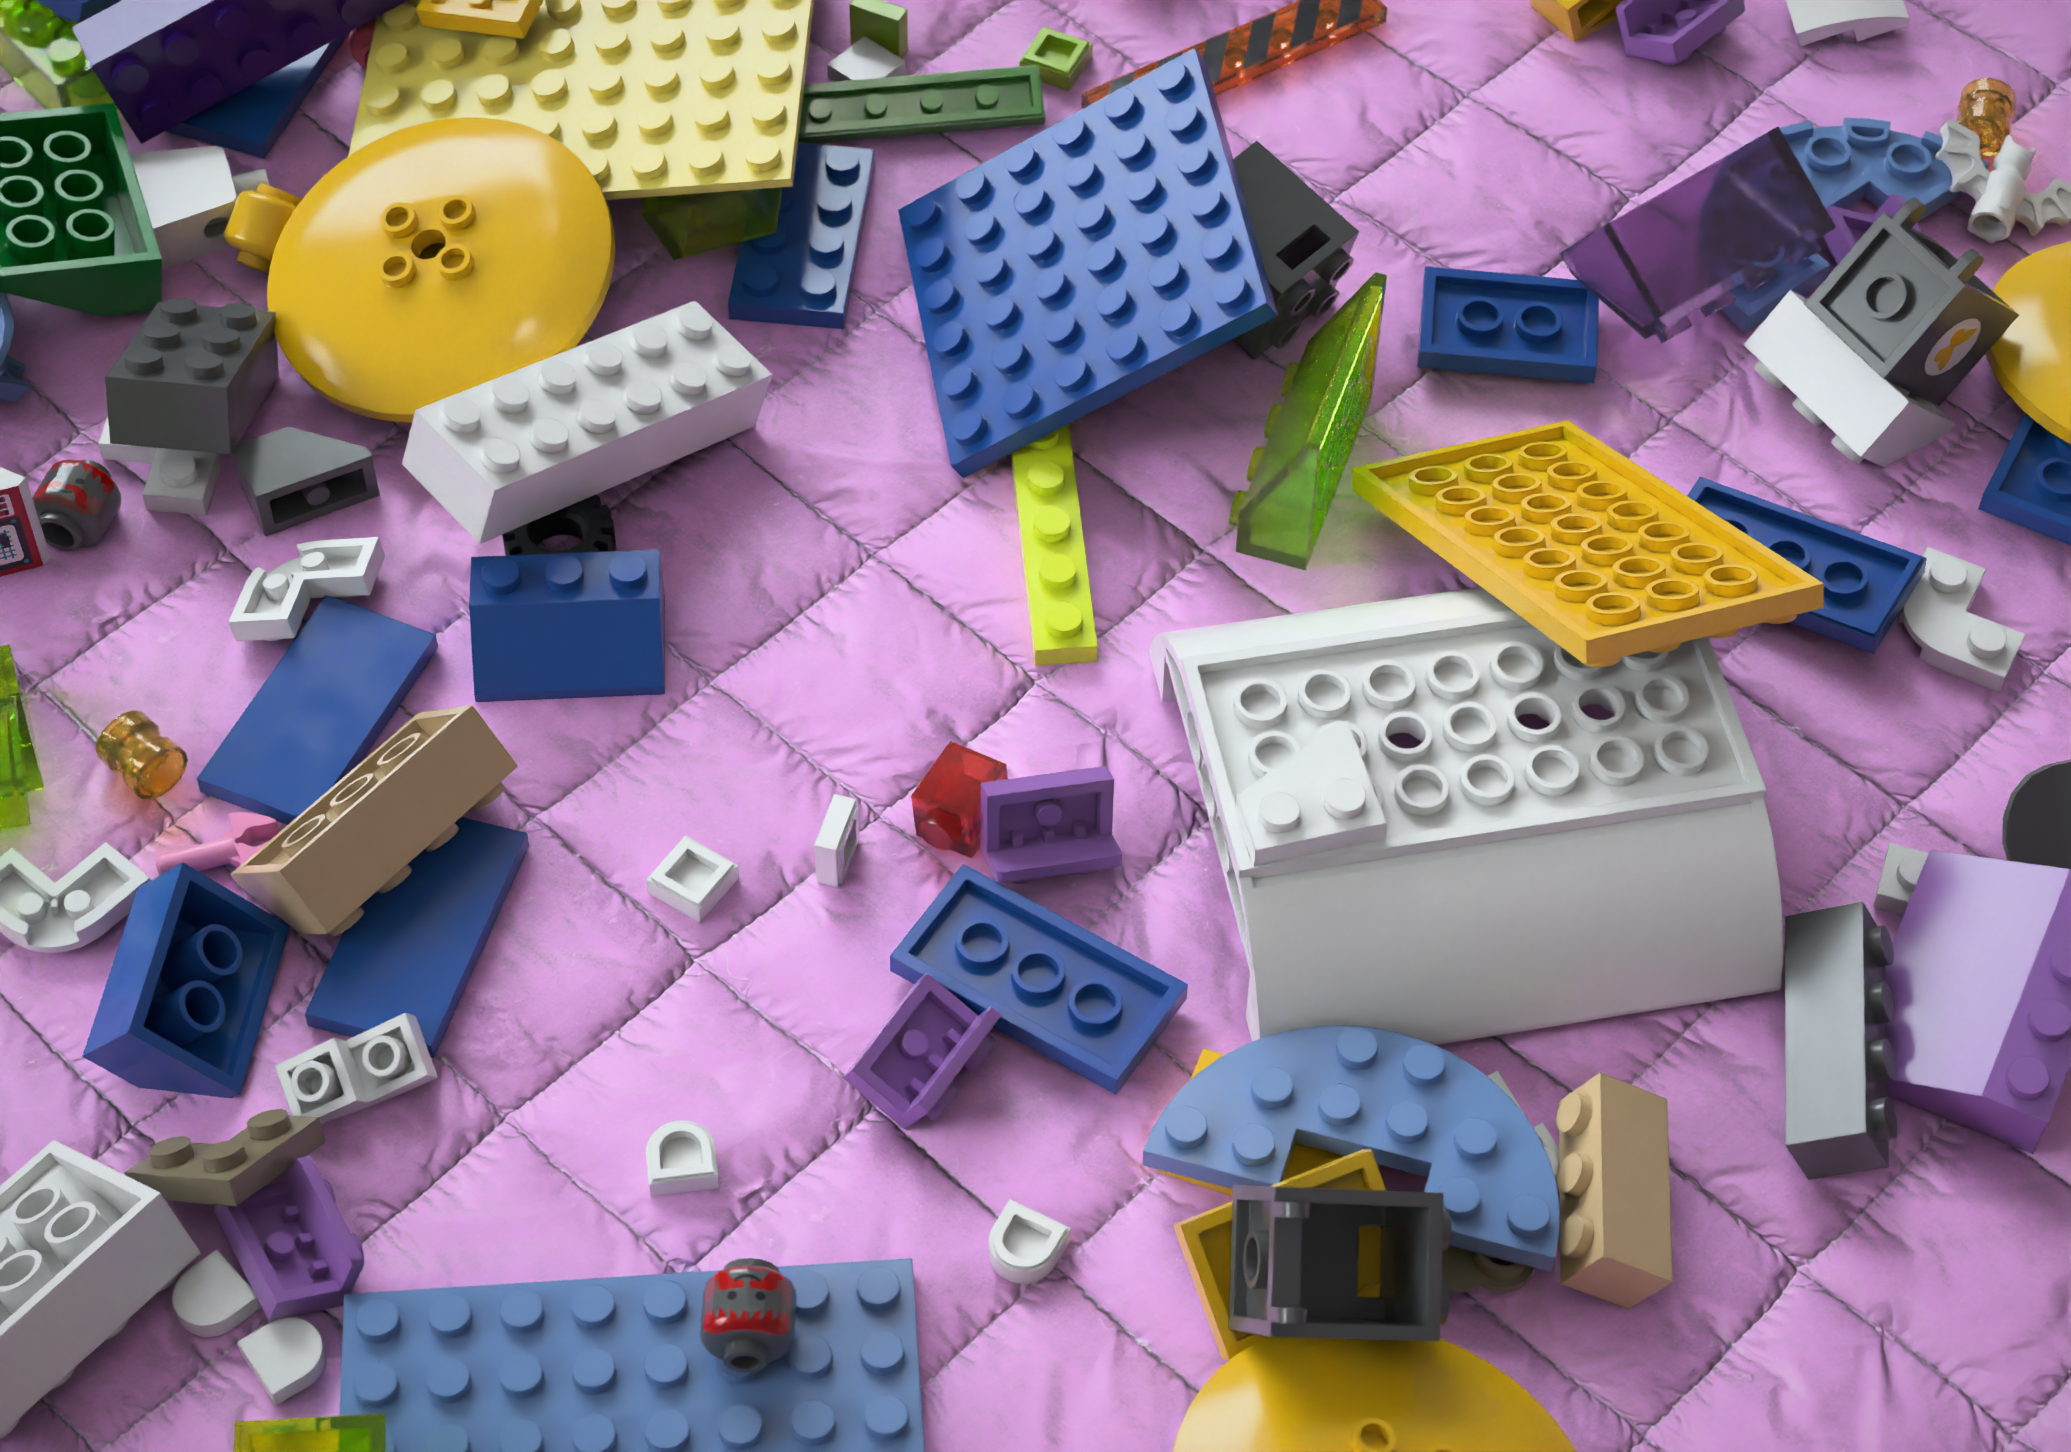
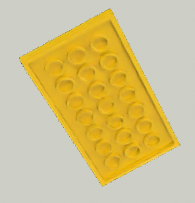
M1568 420L1352 468V489L1356 494L1586 666H1611L1618 663L1621 657L1645 651L1669 652L1677 649L1682 642L1702 637H1730L1737 634L1739 628L1764 622L1772 624L1788 623L1795 620L1797 614L1824 608V583Z

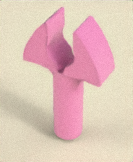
M229 813L228 816L232 829L223 839L160 854L156 860L157 871L159 875H162L181 863L187 864L198 872L228 864L239 867L266 843L259 846H250V844L256 841L272 839L279 833L277 821L271 817L255 813Z

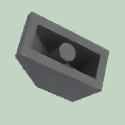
M286 427L237 444L232 452L240 486L265 536L380 496L373 458L368 447L293 427Z

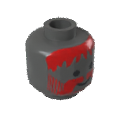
M68 459L56 462L46 473L32 497L46 543L63 551H74L78 548L96 546L106 534L121 508V493L116 483L112 480L111 474L104 466L92 460Z
M743 1258L726 1264L723 1270L718 1271L707 1280L703 1292L700 1338L705 1349L718 1359L724 1360V1365L729 1369L746 1373L760 1371L767 1366V1363L778 1360L790 1351L795 1334L797 1294L792 1282L780 1273L777 1266L762 1259Z

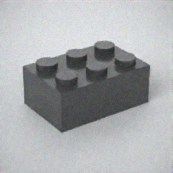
M174 298L158 302L105 376L110 444L231 454L279 377L277 340L274 334L276 313L257 311L255 307L243 303L211 307L197 305L195 301L185 298Z

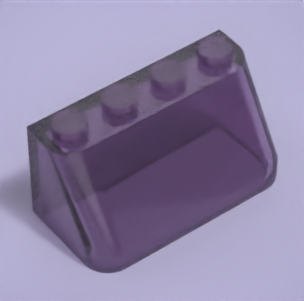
M1779 126L1602 226L1559 254L1569 272L1644 339L1656 334L1662 344L1693 326L1687 315L1697 309H1700L1706 318L1734 302L1736 299L1731 289L1743 283L1747 292H1750L1778 276L1779 274L1774 264L1785 258L1789 266L1792 267L1820 251L1821 248L1816 239L1835 229L1836 226Z

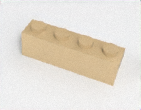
M473 705L420 712L230 875L241 888L302 935L330 933L332 936H336L349 929L363 916L364 911L360 906L375 892L385 893L404 881L412 871L408 863L424 849L427 852L433 851L449 841L459 830L455 822L469 809L479 810L500 796L505 789L501 781L513 772L518 765Z

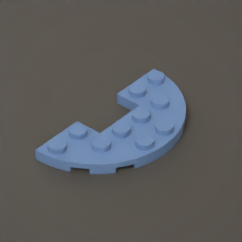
M1844 118L1842 126L1814 128L1810 121L1785 126L1748 142L1734 152L1710 179L1707 192L1699 207L1695 227V256L1699 271L1717 305L1745 333L1764 321L1790 290L1803 296L1822 284L1828 277L1831 264L1799 239L1818 227L1816 221L1829 205L1848 209L1863 198H1867L1880 208L1891 194L1903 196L1906 202L1916 197L1926 206L1925 213L1919 219L1921 221L1965 193L1962 191L1956 193L1950 191L1952 186L1951 171L1943 161L1935 157L1943 146V137L1925 131L1922 138L1890 130V121L1868 118ZM1981 158L1984 167L1988 170L1989 163Z
M1347 1025L1315 1026L1277 1033L1245 1044L1218 1058L1180 1089L1157 1120L1143 1150V1166L1233 1189V1185L1271 1186L1284 1181L1295 1143L1345 1156L1362 1149H1371L1377 1164L1426 1176L1428 1180L1424 1192L1443 1193V1208H1447L1451 1218L1450 1246L1549 1272L1553 1271L1559 1238L1560 1208L1558 1191L1550 1160L1531 1123L1515 1102L1493 1080L1473 1065L1438 1046L1398 1032Z

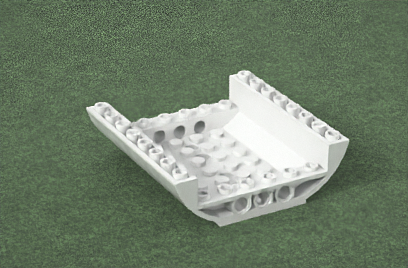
M1476 587L1157 634L1153 638L1149 654L1162 702L1177 699L1250 970L1246 1020L1252 1042L1266 1036L1294 1029L1347 1025L1398 1032L1424 1040L1433 1045H1440L1773 992L1781 989L1783 917L1774 841L1764 798L1766 788L1709 637L1682 642L1677 649L1669 652L1645 651L1621 657L1618 663L1611 666H1586L1485 589ZM1590 704H1598L1607 711L1612 712L1614 716L1605 720H1597L1588 717L1581 708ZM1524 714H1537L1543 720L1548 721L1550 725L1543 729H1530L1523 726L1517 718ZM1348 720L1387 821L1385 839L1254 866L1235 815L1236 796L1336 723ZM1396 733H1409L1414 738L1420 740L1422 744L1411 749L1399 748L1393 745L1388 740V737Z

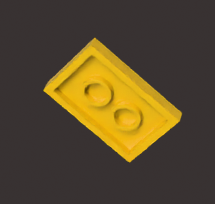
M1371 1149L1359 1150L1271 1185L1278 1187L1386 1190ZM1233 1201L1173 1224L1221 1358L1225 1360L1232 1359L1235 1355L1253 1344L1269 1337L1229 1329ZM1359 1225L1357 1297L1380 1298L1381 1226Z

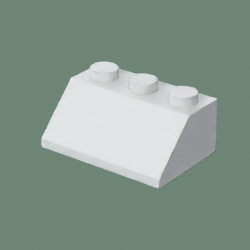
M1791 290L1744 343V346L1759 359L1754 369L1776 388L1781 389L1786 385L1797 396L1792 403L1794 408L1816 426H1820L1823 422L1826 423L1837 434L1831 440L1832 444L1856 464L1866 459L1880 466L1887 467L1947 434L1956 424L1933 402L1884 380L1804 305L1808 300L1807 298Z

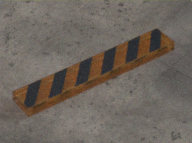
M1300 0L1087 90L1081 95V108L1084 109L1194 48L1206 61L1216 96L1386 23L1387 7L1380 0Z

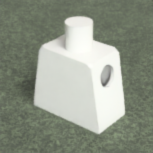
M219 146L130 154L161 253L162 269L229 247L230 245L224 238V231L239 194L245 190L256 191L259 183L269 185L265 168L231 175L225 151Z

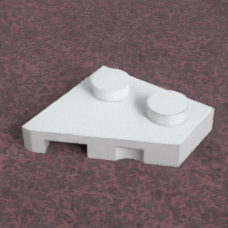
M1348 720L1336 723L1239 793L1235 801V815L1254 866L1385 839L1387 821Z

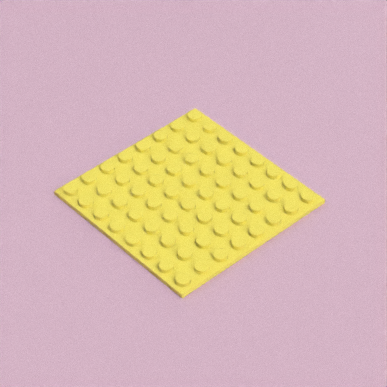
M408 0L376 18L348 156L381 137L421 123L462 117L492 118L531 127L562 143L590 170L605 200L793 187L814 0H544L524 39L422 26L416 11L421 0Z

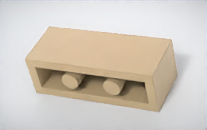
M1600 1072L1561 1099L1556 1115V1125L1559 1130L1557 1187L1560 1191V1230L1557 1246L1560 1252V1284L1630 1309L1673 1282L1667 1098Z

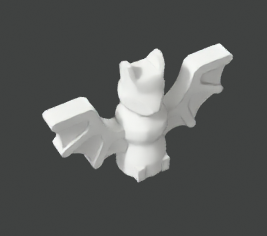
M1948 120L1940 128V134L1943 136V146L1935 157L1943 161L1951 171L1952 186L1950 191L1953 193L1958 191L1966 192L1976 200L1968 221L1967 231L1993 244L1995 241H2001L2009 237L2015 220L2028 227L2029 233L2032 236H2035L2045 224L2055 223L2065 227L2071 221V184L2061 179H2055L2040 193L2030 194L2026 192L2024 181L2031 171V162L2036 148L2031 147L2028 150L2015 143L2014 138L2010 134L2007 135L2000 152L1994 159L1993 171L1989 172L1981 161L1979 152L1980 137L1977 133L1953 120Z

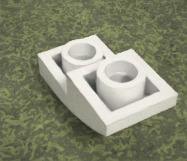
M1786 0L1800 47L1852 29L1854 30L1857 42L1911 24L1903 0Z
M403 1013L346 1041L332 1038L275 1065L292 1115L319 1117L321 1124L368 1108L438 1078L417 1018L408 1013Z

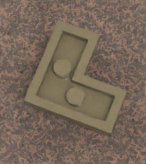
M273 1109L251 1117L247 1121V1128L228 1141L217 1144L191 1143L188 1137H173L160 1141L149 1149L150 1155L124 1172V1174L160 1192L167 1201L237 1206L288 1170L295 1158L309 1155L323 1145L326 1140L319 1117L288 1115V1112L284 1109Z

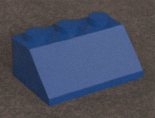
M660 549L471 557L469 610L474 696L476 702L665 694V592Z
M185 863L177 865L139 887L82 1057L138 1088L234 1098L240 1095L290 926Z

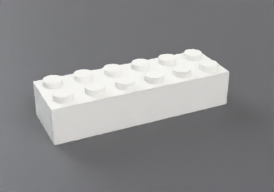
M692 301L416 409L402 465L481 544L755 427L773 374L700 304Z

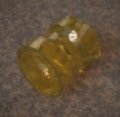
M1980 78L1969 82L1962 89L1959 99V115L1956 122L1977 133L1980 137V157L1997 155L2006 136L2012 133L2011 120L2015 113L2017 99L2015 91L2007 83L1999 79Z
M132 710L121 714L105 727L97 740L96 753L98 758L113 772L123 773L122 777L125 785L141 799H154L171 790L183 776L188 762L186 752L169 737H160L159 726L142 711Z

